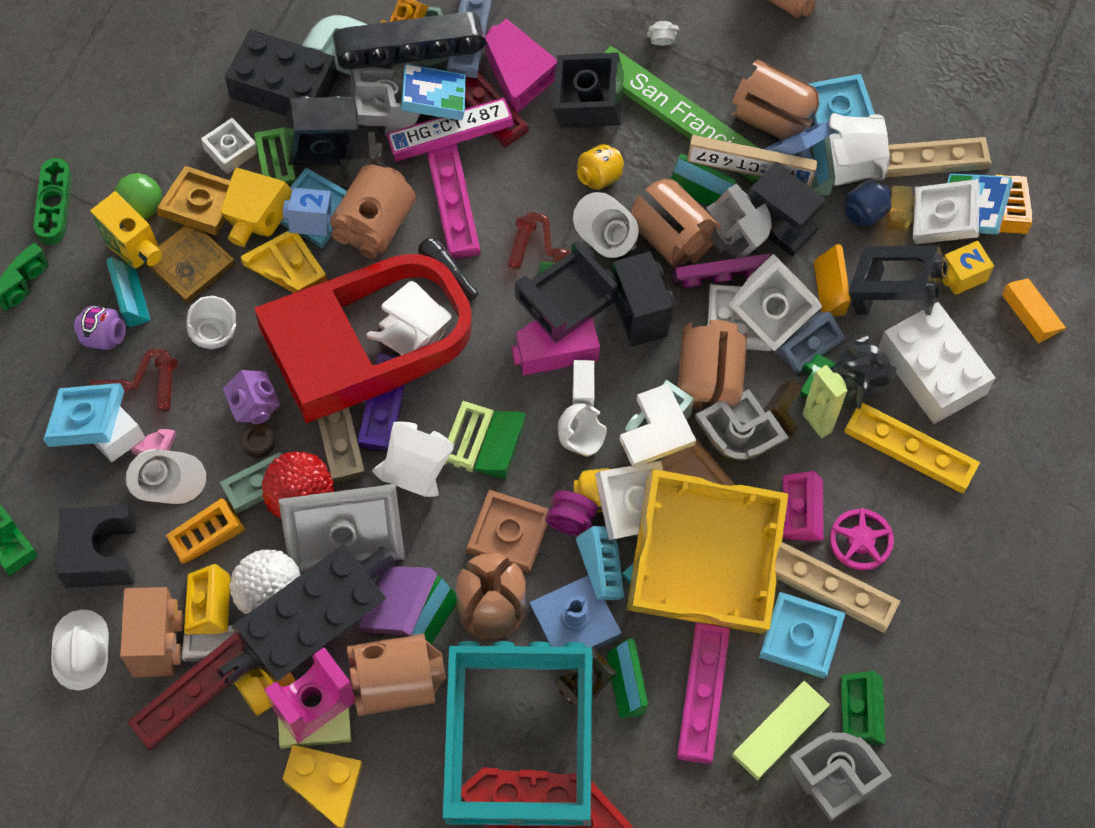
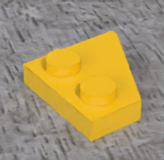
M287 231L241 256L245 267L293 293L327 281L325 272L298 233H289Z
M292 745L283 781L292 790L306 799L314 809L320 811L336 828H345L362 768V761Z

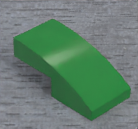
M0 505V564L10 576L38 557V554Z

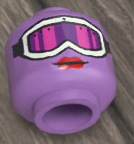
M88 306L76 317L74 331L83 346L111 350L123 341L126 324L115 309Z

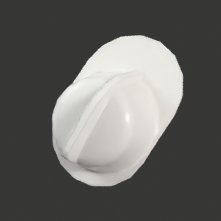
M594 192L586 195L578 202L573 215L575 230L598 253L607 258H618L637 247L635 244L639 232L637 220L615 198L606 193Z
M158 449L146 450L130 463L126 472V485L130 493L137 499L170 504L187 503L195 499L203 491L206 484V471L202 463L195 456L182 452Z
M90 610L73 611L64 616L55 627L51 656L53 675L61 685L68 689L80 691L91 688L100 682L106 673L109 632L107 623L102 616Z

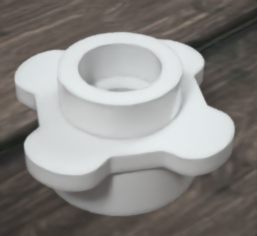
M659 21L649 27L650 32H647V36L651 38V43L654 45H670L675 42L676 31L679 30V27L672 25L668 21Z

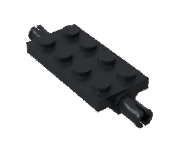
M342 544L237 621L231 628L241 640V652L217 668L221 678L234 670L224 680L225 684L232 687L235 682L253 669L263 670L273 682H278L381 604L386 597L372 579L388 567L394 565L395 561L391 554L379 562L389 551L381 546L377 551L359 563L346 545Z

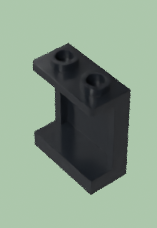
M578 241L572 244L569 255L531 281L525 275L515 282V298L555 343L617 300L618 281L611 271H605L598 264L593 251L588 247L584 248Z

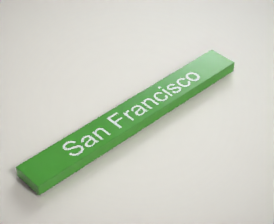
M610 46L604 52L619 53L624 70L623 93L690 140L692 135L759 148L614 47ZM739 173L753 184L761 178L759 176Z

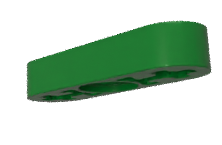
M52 158L45 161L40 169L33 227L39 241L46 245L59 243L64 238L66 232L72 174L68 164L60 158ZM60 170L61 173L57 175V185H54L51 175H55V172ZM50 196L61 197V202L57 206L48 207L44 205L45 200ZM48 217H52L55 228H51L50 233H45L44 230L49 227Z

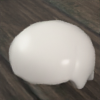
M212 295L199 298L188 310L186 321L188 336L199 347L215 349L225 346L233 338L236 329V312L225 299Z
M580 402L568 407L558 420L557 425L559 441L562 446L573 453L586 457L596 454L603 445L607 432L606 426L601 424L597 418L600 412L594 407Z

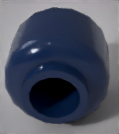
M872 180L864 181L846 196L845 213L855 225L871 227L887 216L892 210V194L889 188L882 183L879 184Z

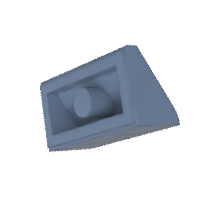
M819 312L794 332L775 350V353L795 374H798L803 370L802 366L804 363H810L815 354L823 356L846 338L830 312Z

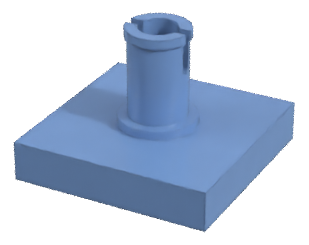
M828 120L806 128L804 132L789 137L784 141L778 140L766 147L765 150L813 159L809 148L835 133L836 130L830 128ZM817 166L814 176L820 174L819 170L817 169Z
M589 576L529 602V608L550 647H564V644L567 642H581L585 644V647L597 649L621 638L622 632L605 600H597Z

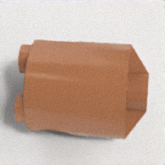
M372 164L364 165L330 218V224L333 228L331 236L341 244L349 243L359 249V252L366 258L375 259L378 254H383L415 203L416 196L413 189L405 181L404 176L393 168H384Z
M424 633L347 646L350 667H353L350 668L352 687L355 694L361 693V695H355L358 716L435 703L434 695L443 680H446L442 652H439L425 640Z

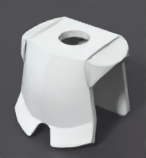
M831 114L829 126L839 132V134L830 135L836 177L833 185L840 186L865 179L874 181L885 180L890 156L887 130L883 116L874 114L865 118Z
M410 281L382 304L381 308L390 314L379 323V327L383 331H370L366 336L368 339L380 341L400 355H404L440 341L452 320V315L445 308L439 306L417 283Z
M393 422L386 460L373 468L372 472L384 482L395 484L400 488L424 497L439 496L435 479L451 454L454 444L436 431L427 434L417 430V424Z

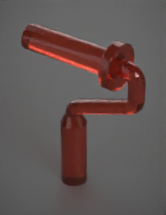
M530 212L525 217H518L516 219L515 225L519 229L508 263L510 268H521L530 232L537 229L538 224L535 221L543 223L545 250L549 256L560 261L571 253L570 250L552 248L550 222L546 215Z
M149 349L144 354L132 382L128 380H91L90 386L120 383L124 393L134 390L139 386L151 357H159L155 359V366L159 368L157 410L167 412L171 408L172 369L178 367V360L171 358L170 353L165 349Z

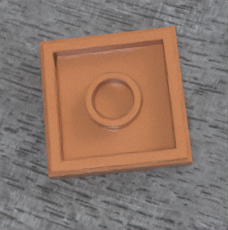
M489 490L467 545L466 553L474 556L485 553L501 554L509 558V566L516 563L522 572L531 574L548 528V524L545 521L548 508Z

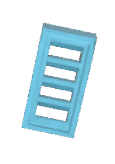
M591 527L577 536L576 542L597 600H621L624 598L617 539L609 540L606 527Z

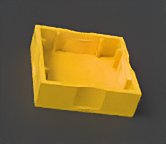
M653 469L646 478L626 610L690 622L730 627V629L759 634L770 630L776 588V557L783 537L788 493L744 485H720L700 477Z

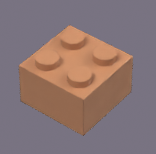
M167 587L124 588L121 659L132 677L175 676V665H180L182 658L181 644H176L177 631L183 630L182 610H178L177 599L172 598Z

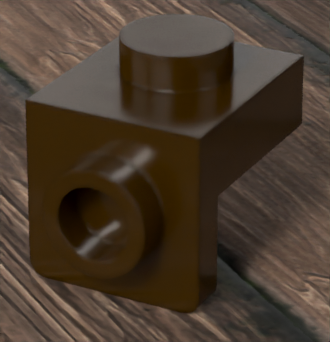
M592 648V701L617 674L594 648ZM570 670L567 674L559 676L555 680V684L561 689L560 694L570 704L578 707V670Z

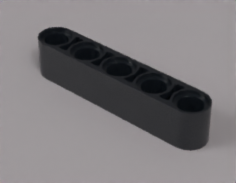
M472 12L345 27L336 31L332 36L337 61L343 69H359L473 54L482 50L486 44L479 16Z

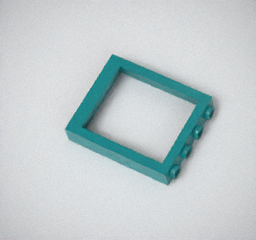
M462 641L458 643V646H449L443 820L446 825L591 826L592 647H585V644L581 642H567L564 644V647H550V644L547 642H531L529 647L514 646V643L507 641L495 642L493 646H479V643L474 641ZM466 669L578 670L576 803L461 802Z

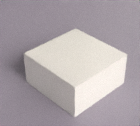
M233 118L201 138L203 149L226 174L258 153L256 142Z
M574 360L572 405L580 402L594 407V361Z
M120 407L111 441L94 444L113 462L146 437L139 425Z

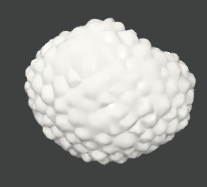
M268 549L255 551L242 559L232 573L229 588L231 589L230 594L233 597V602L244 614H248L299 577L300 569L293 559L283 554L282 551Z

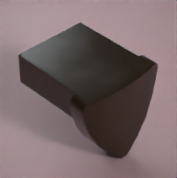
M794 379L779 386L764 408L765 413L769 410L789 437H793L797 427L791 416L787 413V410L803 388Z

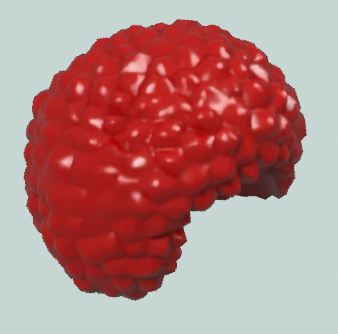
M294 451L281 454L280 457L275 458L273 463L268 466L261 482L262 497L267 505V510L272 515L279 517V519H281L279 499L334 492V482L331 479V473L328 472L326 464L317 455L306 452Z

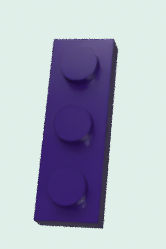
M378 353L375 365L398 356ZM406 384L367 400L358 437L359 447L388 452L393 422H398Z

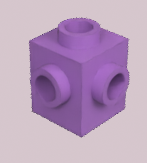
M241 370L223 388L236 422L263 423L270 418V414L280 405L274 387L267 373L263 371Z

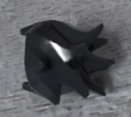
M868 336L849 344L843 351L837 364L830 368L833 373H838L842 377L848 390L842 405H847L852 399L857 397V408L861 410V405L865 398L874 396L888 387L896 372V368L892 365L886 354L878 347L867 342L869 340Z

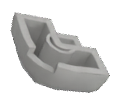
M375 67L352 69L349 97L354 99L357 125L383 126L384 135L387 136L386 133L409 127L416 123L420 115L419 113L401 110L403 79L394 76V70Z
M738 184L727 189L716 202L704 209L720 223L721 230L716 226L715 232L710 238L714 243L713 246L720 253L726 250L736 258L748 257L769 236L772 225L771 215L766 204L755 209L750 197L741 190Z
M749 389L743 392L739 404L729 407L726 401H719L695 416V421L712 446L725 458L737 461L757 458L788 439V436L769 410L765 413Z
M831 731L821 735L790 756L792 770L807 795L811 794L830 822L854 805L860 804L882 787L892 776L870 745L860 736L857 738L847 733H832Z

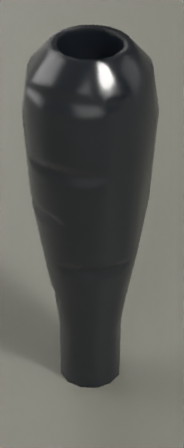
M426 238L420 243L418 254L434 258L443 263L452 272L469 301L474 300L478 296L479 292L469 282L460 266L440 241L436 238Z

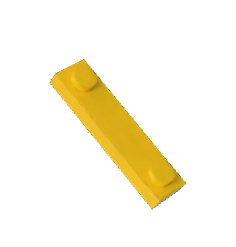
M862 403L861 410L856 408L844 433L962 494H964L980 462L865 403Z

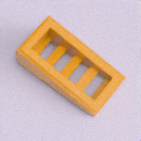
M1009 176L1012 178L1013 186H1019V189L1012 188L1010 194H1016L1019 197H1009L1007 203L1020 204V206H1006L999 232L1028 234L1032 226V210L1027 177ZM1007 212L1020 213V215H1007Z
M221 498L165 536L180 562L186 564L244 531L245 527L238 515L235 514L231 504ZM221 515H224L228 522L225 526L222 525L218 518ZM210 521L216 530L213 534H211L206 525ZM197 528L204 537V540L201 542L194 533V530ZM184 535L188 537L193 546L189 550L181 539Z

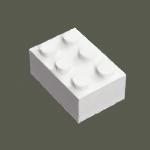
M939 302L934 304L931 315H926L925 311L922 310L884 331L878 347L886 354L892 365L896 368V374L933 424L987 395L995 380V376Z

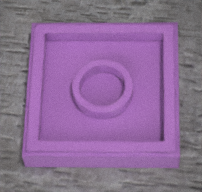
M388 567L382 572L377 583V587L386 599L362 617L358 628L365 633L411 636L437 573L431 568Z

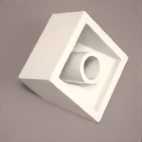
M774 254L747 279L729 304L774 351L822 307L819 300Z

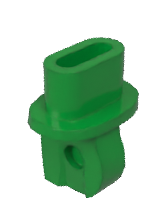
M815 354L810 363H804L802 369L809 378L800 391V397L807 400L817 370L825 365L831 368L836 364L819 354Z

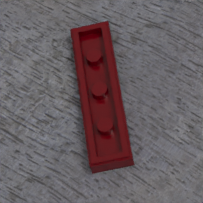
M236 633L231 635L127 721V724L150 751L228 687L224 680L234 670L221 678L217 668L241 652L242 643Z

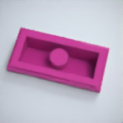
M815 471L784 475L783 493H788L783 539L823 540L822 478Z

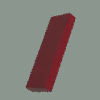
M479 72L477 78L465 77V106L467 108L502 98ZM508 103L514 126L491 133L504 148L529 132L527 123Z

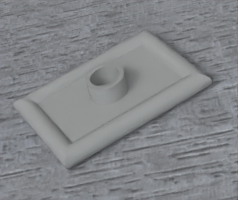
M395 484L279 499L286 553L297 564L300 574L310 569L342 544L346 545L359 563L377 551L381 546L385 547L389 552L379 562L390 554L394 561L405 560Z

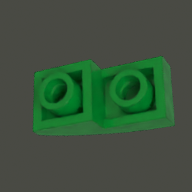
M35 242L14 259L0 278V308L4 312L12 306L19 305L30 294L26 282L40 276L44 269L49 266L43 251Z

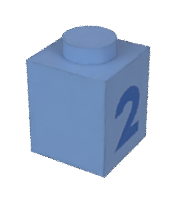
M293 187L290 200H285L283 207V218L288 219L289 233L318 236L328 235L330 218L332 216L331 191Z

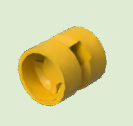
M253 669L235 682L239 692L257 717L271 708L264 689L274 682L266 672L261 669ZM290 672L279 680L278 684L281 687H285L296 680Z

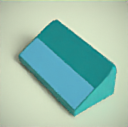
M113 257L107 258L108 261L106 262L126 326L129 328L149 322L150 316L136 268Z

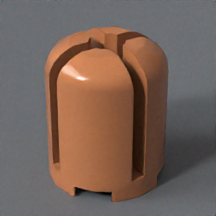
M760 60L755 61L753 65L757 66V69L747 80L742 79L735 93L732 104L737 106V110L731 113V115L782 141L811 127L813 123L811 115H816L820 106L819 93L816 88Z
M662 179L652 183L645 190L684 230L679 234L639 195L630 211L637 220L639 233L674 269L688 260L696 263L714 245L710 238L714 234L716 226L721 230L720 223L705 211L676 181Z
M710 320L709 326L691 328L692 322L684 326L681 337L677 387L694 398L692 408L698 411L702 409L703 402H705L704 410L719 401H726L729 407L739 404L744 388L747 333L743 335L738 332L737 324L721 320Z
M485 553L473 557L467 562V570L461 569L457 576V612L461 625L471 636L485 641V639H499L505 636L508 638L519 629L525 618L526 581L521 568L516 563L509 566V558L506 556Z

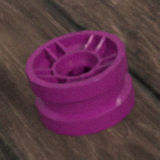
M557 491L552 497V508L548 509L545 521L555 530L577 537L592 527L591 520L596 517L598 507L592 500L578 493Z

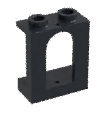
M865 246L848 291L856 315H869L873 300H921L925 314L931 315L935 302H938L940 299V285L942 279L947 277L948 263L946 259H943L939 246ZM882 261H921L927 265L925 272L916 279L880 281L885 269Z

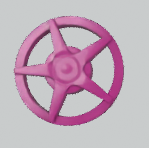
M864 508L849 510L840 515L834 522L830 532V546L836 558L844 565L856 570H871L882 565L888 559L894 545L893 532L888 522L879 514ZM859 516L858 526L852 529L839 527L844 520ZM865 517L878 522L883 530L873 531L870 527L866 526ZM836 532L847 537L850 549L845 556L837 546ZM887 536V549L884 555L880 557L874 544L876 539ZM855 552L859 554L868 553L875 561L858 563L849 558Z

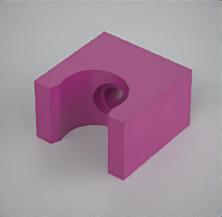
M324 647L313 655L314 664L297 681L285 687H281L278 682H274L264 689L273 711L298 744L355 703V696L349 679ZM311 695H318L322 698L321 702L315 707L304 705L305 700Z

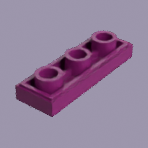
M770 254L677 267L671 272L672 280L675 284L682 283L683 288L701 286V280L713 279L714 284L730 282L733 280V275L744 274L745 279H748L771 256Z

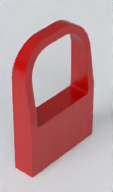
M417 254L391 257L254 308L258 328L306 423L394 390L444 366L463 351L472 331L469 301L452 272L438 260ZM406 278H425L439 285L458 316V322L454 330L438 342L378 365H372L341 307Z

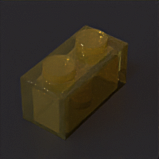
M892 185L890 191L892 194V209L888 214V229L907 231L909 225L913 224L914 212H911V207L914 206L915 195H912V187Z

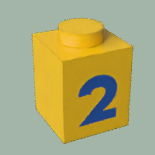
M979 241L945 254L943 259L947 260L948 274L946 278L942 279V282L945 286L950 287L954 295H957L988 281L994 264Z

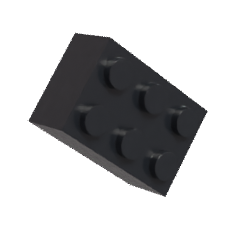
M249 29L225 75L229 98L284 116L288 114L290 98L303 96L328 98L338 78L335 56Z

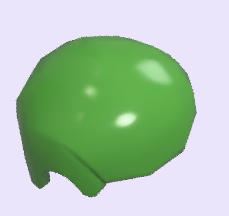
M128 174L120 179L114 189L144 220L156 214L157 207L162 201L160 186L145 174Z

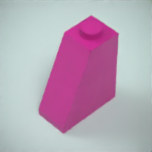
M508 19L502 21L498 26H492L485 35V55L507 103L518 114L555 82L557 59Z
M593 318L557 343L534 320L516 332V345L511 346L514 365L520 364L522 375L524 376L573 366L574 360L599 361L600 345Z

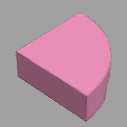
M160 429L158 432L151 433L131 448L132 454L139 455L150 449L170 451L177 436L176 432L169 429Z

